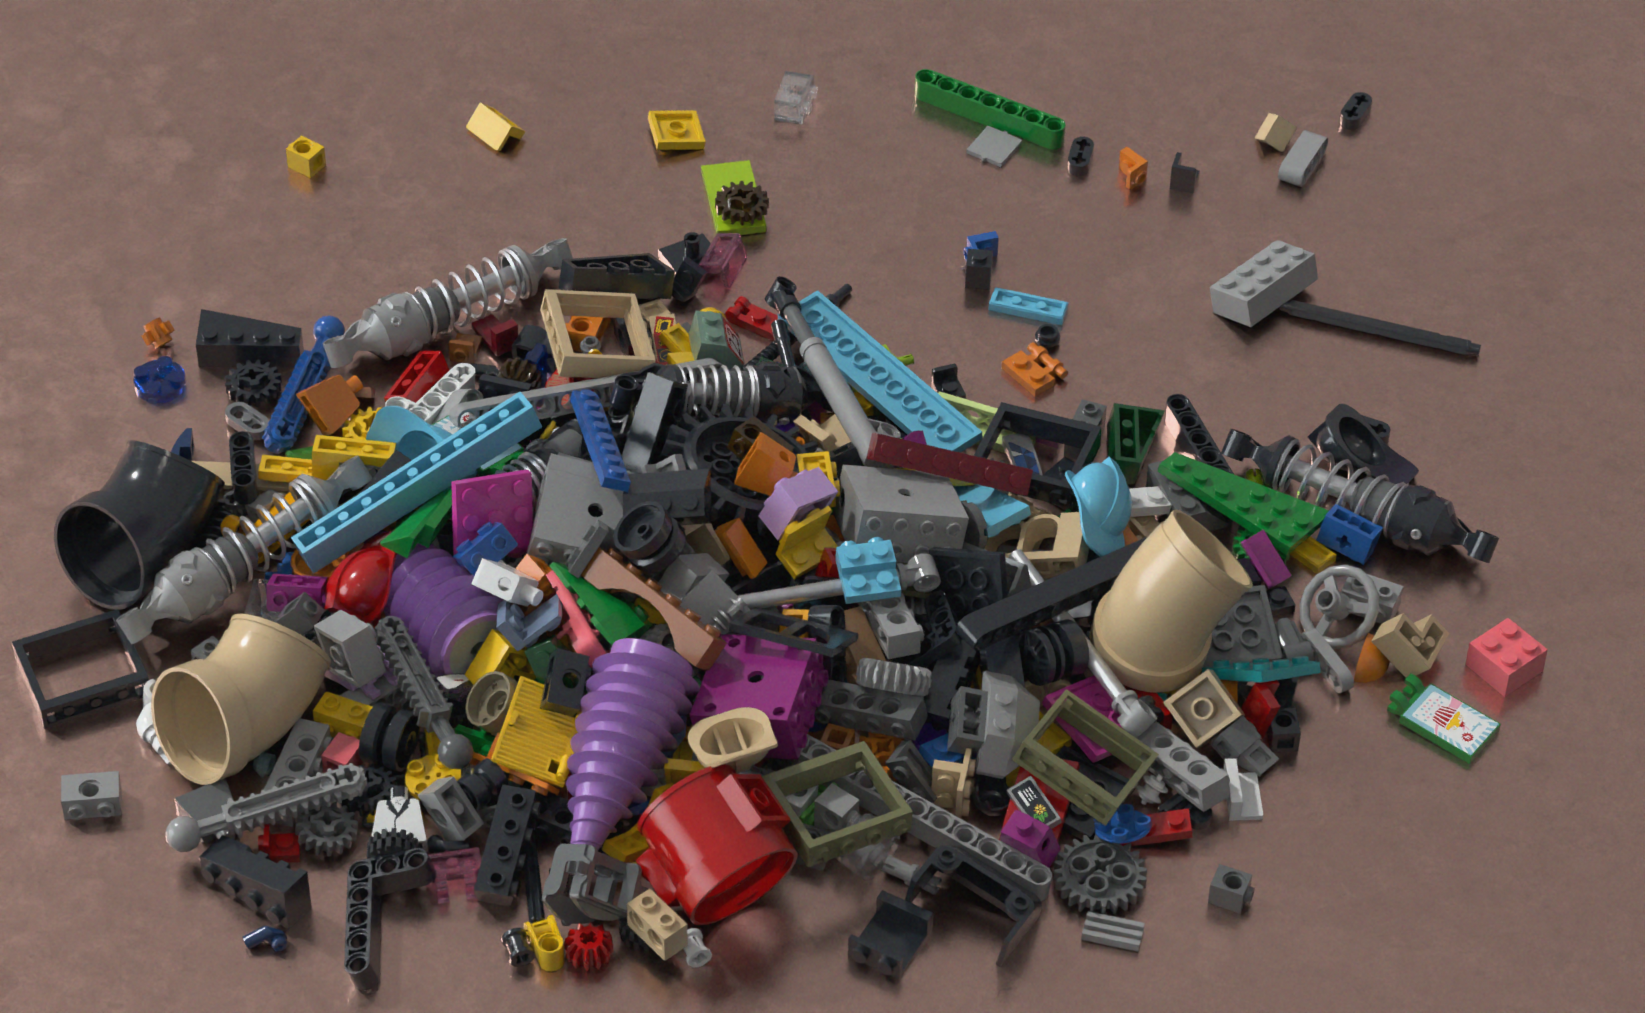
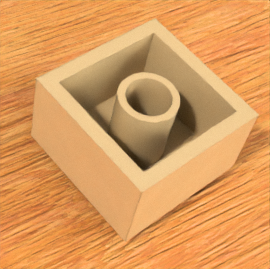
M1211 669L1206 670L1163 702L1196 748L1203 747L1241 716H1245V713Z

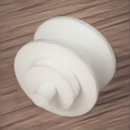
M1158 774L1157 777L1145 775L1143 777L1146 782L1144 787H1136L1139 796L1142 798V804L1146 805L1147 802L1151 804L1154 802L1161 803L1158 795L1160 792H1168L1165 783L1162 781L1163 776L1161 774Z

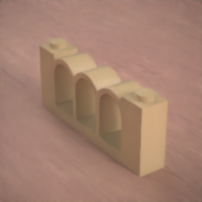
M1080 512L1061 513L1060 518L1052 514L1037 515L1026 523L1021 520L1019 524L1012 525L1002 530L997 536L988 538L984 548L985 550L996 552L998 546L1003 542L1019 539L1017 549H1021L1042 578H1053L1085 564L1089 553V547L1083 538L1081 530ZM1048 537H1055L1053 551L1032 552L1034 545L1038 541ZM1005 553V557L1008 558L1011 553Z

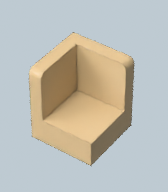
M1269 113L1255 139L1266 142L1278 151L1283 152L1297 127L1281 116Z

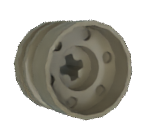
M498 671L489 672L478 679L467 697L466 714L469 721L496 737L497 733L501 732L518 682Z

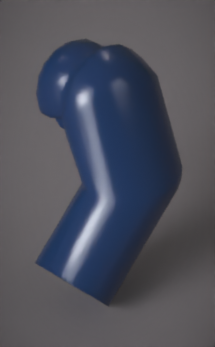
M267 925L243 936V941L248 949L264 942L271 945L275 951H282L288 944L287 935L282 930Z

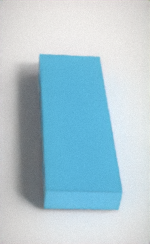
M995 287L988 310L1063 325L1069 302Z

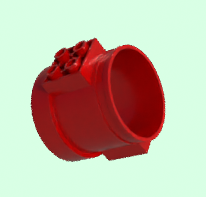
M729 764L716 767L709 766L680 780L647 807L637 824L638 831L645 837L650 847L635 860L641 866L642 876L651 883L659 898L669 907L681 906L695 925H707L718 922L760 899L789 873L798 855L782 831V828L791 819L760 774H736L734 768Z

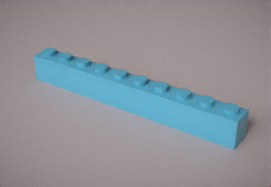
M518 392L300 531L291 539L302 559L313 573L317 572L451 486V481L462 479L542 428L533 406L521 392Z

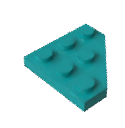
M1308 656L1292 657V661L1279 659L1272 660V662H1269V658L1252 659V663H1249V661L1233 662V664H1230V660L1213 661V666L1202 667V673L1211 669L1220 680L1268 682L1321 673L1320 662L1309 661Z

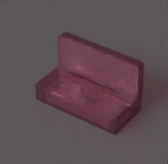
M717 233L699 264L708 273H720L725 288H731L748 257L740 234Z

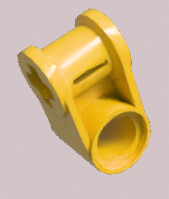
M549 915L547 919L532 924L529 921L525 922L524 930L527 934L528 944L533 948L541 969L549 972L561 969L565 963L564 945L554 916Z

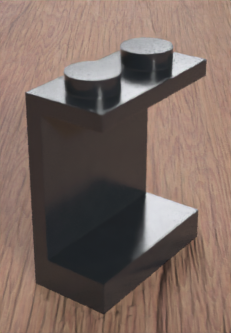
M882 890L876 899V913L859 937L852 934L849 936L848 956L858 963H864L878 969L885 975H891L900 979L933 931V912Z

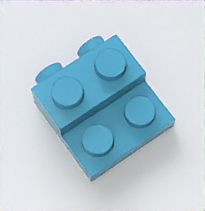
M874 537L868 543L857 544L855 541H846L841 546L836 547V565L846 604L901 597V586L896 571V558L891 540Z

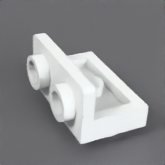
M1158 486L1129 489L1132 498L1130 517L1170 513L1172 505Z

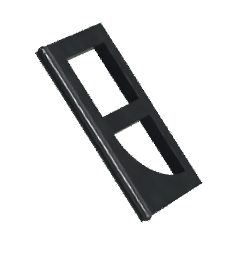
M756 607L729 624V631L830 657L835 656L852 645L859 638V634ZM761 620L787 628L781 632H776L752 625ZM806 632L823 638L827 641V644L799 638V636Z

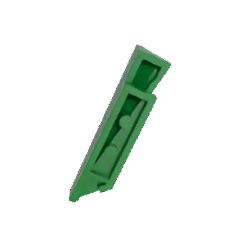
M452 485L428 500L380 542L381 546L405 558L410 556L418 543L429 548L452 517Z

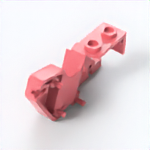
M552 570L546 576L555 590L546 600L548 601L554 595H558L562 602V619L565 622L562 625L563 630L556 637L560 640L565 634H568L573 642L572 646L579 654L590 656L588 664L592 667L596 658L610 653L611 650H605L596 638L600 632L598 629L594 630L595 626L590 621L594 615L578 605L576 602L579 597L578 594L571 593Z

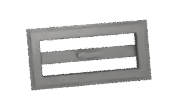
M1088 911L1081 940L1139 951L1145 923Z

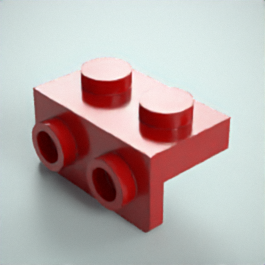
M1278 680L1256 682L1241 708L1245 713L1244 717L1255 726L1257 732L1262 736L1260 738L1261 741L1280 708V705L1273 696L1280 684Z

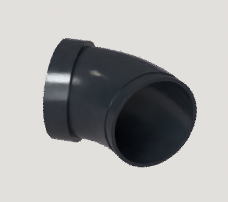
M129 440L124 454L120 457L115 470L105 485L99 491L90 492L66 506L56 519L54 544L59 562L65 574L81 594L99 606L116 610L133 605L147 596L154 588V576L169 566L168 561L182 551H188L196 541L217 504L219 493L224 488L225 482L206 468L177 454L144 442Z

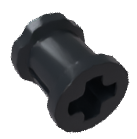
M518 927L508 930L501 937L503 946L508 948L510 953V963L514 967L527 965L535 958L533 948L529 947L526 941V931Z

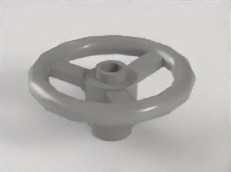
M1349 565L1332 566L1315 575L1305 587L1300 601V622L1304 631L1317 629L1332 649L1348 648L1363 640L1373 628L1379 613V593L1373 579L1362 569ZM1349 576L1357 579L1367 592L1368 603L1351 601L1347 595L1338 590L1335 577ZM1324 583L1325 589L1320 590L1315 598L1317 609L1324 615L1315 628L1310 618V605L1315 592ZM1349 613L1366 615L1364 622L1355 632L1348 636L1334 639L1325 636L1334 620H1342Z

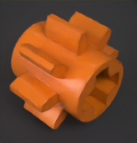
M159 317L143 326L146 332L141 337L147 346L153 344L158 349L173 340L170 334L175 329L169 320L163 322Z

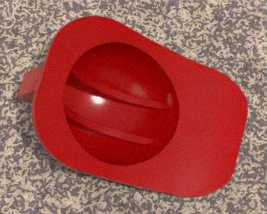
M393 531L379 534L370 539L359 551L350 554L338 565L326 584L325 609H328L333 614L343 610L369 624L373 623L380 616L389 597L392 572L397 553L381 546L380 542Z

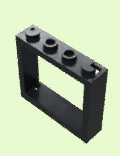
M1001 402L974 456L987 459L1002 429L1081 448L1082 450L1071 470L1074 474H1077L1085 466L1093 463L1101 446V426ZM1032 473L1028 495L1025 496L1071 508L1076 498L1068 480L1062 481Z
M118 609L12 641L16 663L44 729L143 698L144 685L149 681V677L134 644L130 643L116 621L121 616ZM118 633L135 673L45 700L29 660Z

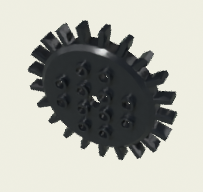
M728 404L722 405L718 418H715L706 406L700 407L697 420L687 413L683 414L679 426H671L662 455L670 457L674 454H682L686 470H711V520L713 522L723 512L735 517L734 519L740 518L743 525L745 521L755 522L759 536H765L768 527L761 520L759 514L765 506L764 502L770 496L734 484L738 467L743 460L727 448L734 429L754 416L753 407H747L743 417H733ZM772 414L764 424L794 447L793 453L796 456L793 471L798 473L796 454L815 453L818 443L813 441L801 445L796 441L800 428L794 426L785 433L776 428L778 416Z

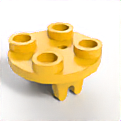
M438 754L427 755L408 763L405 781L409 793L420 800L418 794L434 781L447 777H455L458 780L462 777L461 769H449L444 766L439 760Z

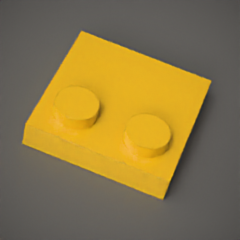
M696 110L649 111L648 121L657 150L705 148L706 141Z

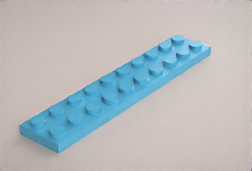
M818 290L799 301L802 309L801 313L815 337L823 340L845 380L906 434L923 430L927 445L960 453L982 440V431ZM784 320L786 322L788 331H790L795 336L787 320Z

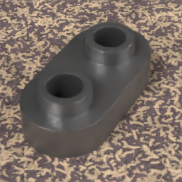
M244 402L232 403L225 409L226 422L229 426L238 432L246 431L250 433L253 440L262 439L265 433L264 430L269 422L266 416Z

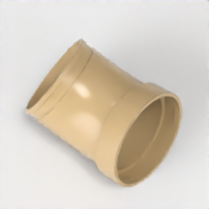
M1173 510L1169 517L1161 522L1135 551L1115 580L1111 590L1099 602L1090 628V642L1121 684L1145 692H1167L1181 688L1190 683L1201 671L1210 649L1212 631L1227 612L1241 599V596L1252 588V581L1238 560L1211 532L1180 510Z
M233 615L228 629L225 630L218 645L204 660H192L169 668L155 682L151 698L152 720L156 736L166 757L181 775L201 785L212 784L239 773L247 762L271 748L301 718L324 680V674L331 665L330 657L315 643L285 626L254 615Z

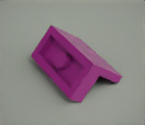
M1264 530L1240 542L1241 547L1268 590L1292 576Z

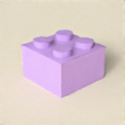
M819 467L810 471L803 470L796 476L789 479L787 477L782 478L775 484V490L764 502L765 506L759 517L775 538L780 540L784 535V529L794 521L799 523L805 520L806 516L814 509L820 508L822 510L829 506L838 491Z

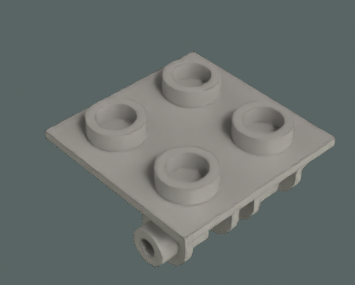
M713 570L681 600L682 603L680 605L685 610L689 608L702 617L700 621L705 626L710 624L717 628L721 634L729 632L730 622L750 611L747 604Z

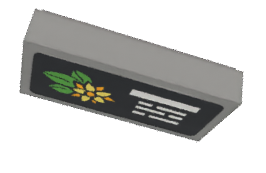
M1031 776L1007 790L1008 796L1019 811L1048 825L1051 829L1062 823L1060 816Z

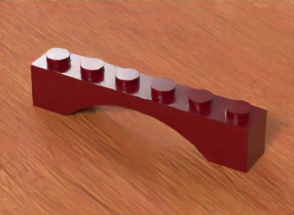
M872 433L866 459L1024 496L1028 495L1033 473L1032 469L878 433Z

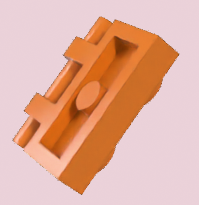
M1034 342L1030 343L1027 347V350L1031 353L1029 356L1021 350L1003 360L1001 367L1002 370L1034 397L1055 385L1054 376L1058 375L1061 379H1064L1068 375V371L1063 367L1064 365L1056 358L1053 359L1048 355V351L1043 346H1038ZM1042 362V363H1043L1044 365H1046L1047 367L1042 368V367H1041L1040 365H1038V364Z

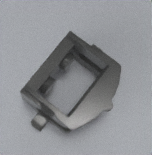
M560 844L554 853L550 874L545 882L542 901L548 910L561 920L563 926H570L571 924H586L596 920L605 921L627 918V903L647 891L648 888L641 886L640 877L642 869L640 865L625 863L598 852L597 848L592 845ZM594 872L597 880L593 896H590L588 893ZM569 873L574 875L570 898L562 895ZM623 882L618 906L612 905L617 883Z

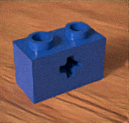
M1335 504L1325 515L1316 541L1364 565L1374 553L1383 527Z

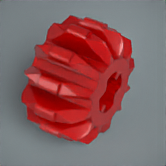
M590 921L588 926H583L579 923L577 930L569 929L568 937L564 941V949L566 950L567 961L573 962L575 969L584 966L587 972L590 967H595L599 970L601 964L609 963L610 956L614 952V944L612 943L610 931H605L603 924L594 927Z

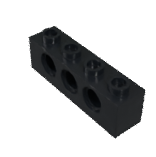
M525 782L519 788L531 790L532 784ZM548 792L547 796L537 793L538 800L542 802L540 817L534 819L532 828H535V835L559 845L570 844L572 834L570 823L573 821V814L568 808L569 800L551 792ZM617 822L614 826L617 832L610 833L606 840L623 834L622 822ZM599 848L598 852L608 855L602 851V848Z

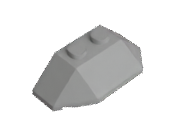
M984 671L982 690L988 691L984 743L977 752L975 773L1003 779L1020 766L1012 759L1022 742L1039 722L1040 701L1012 676Z

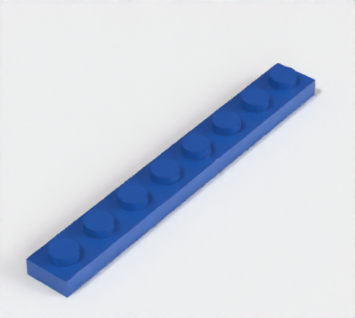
M582 389L581 391L573 390L570 401L601 487L628 492L631 481L599 396L587 389Z

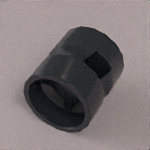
M488 758L483 759L471 770V775L465 773L457 780L476 811H479L488 804L491 798L500 794L502 784L508 785V780L503 770L497 763L490 761Z

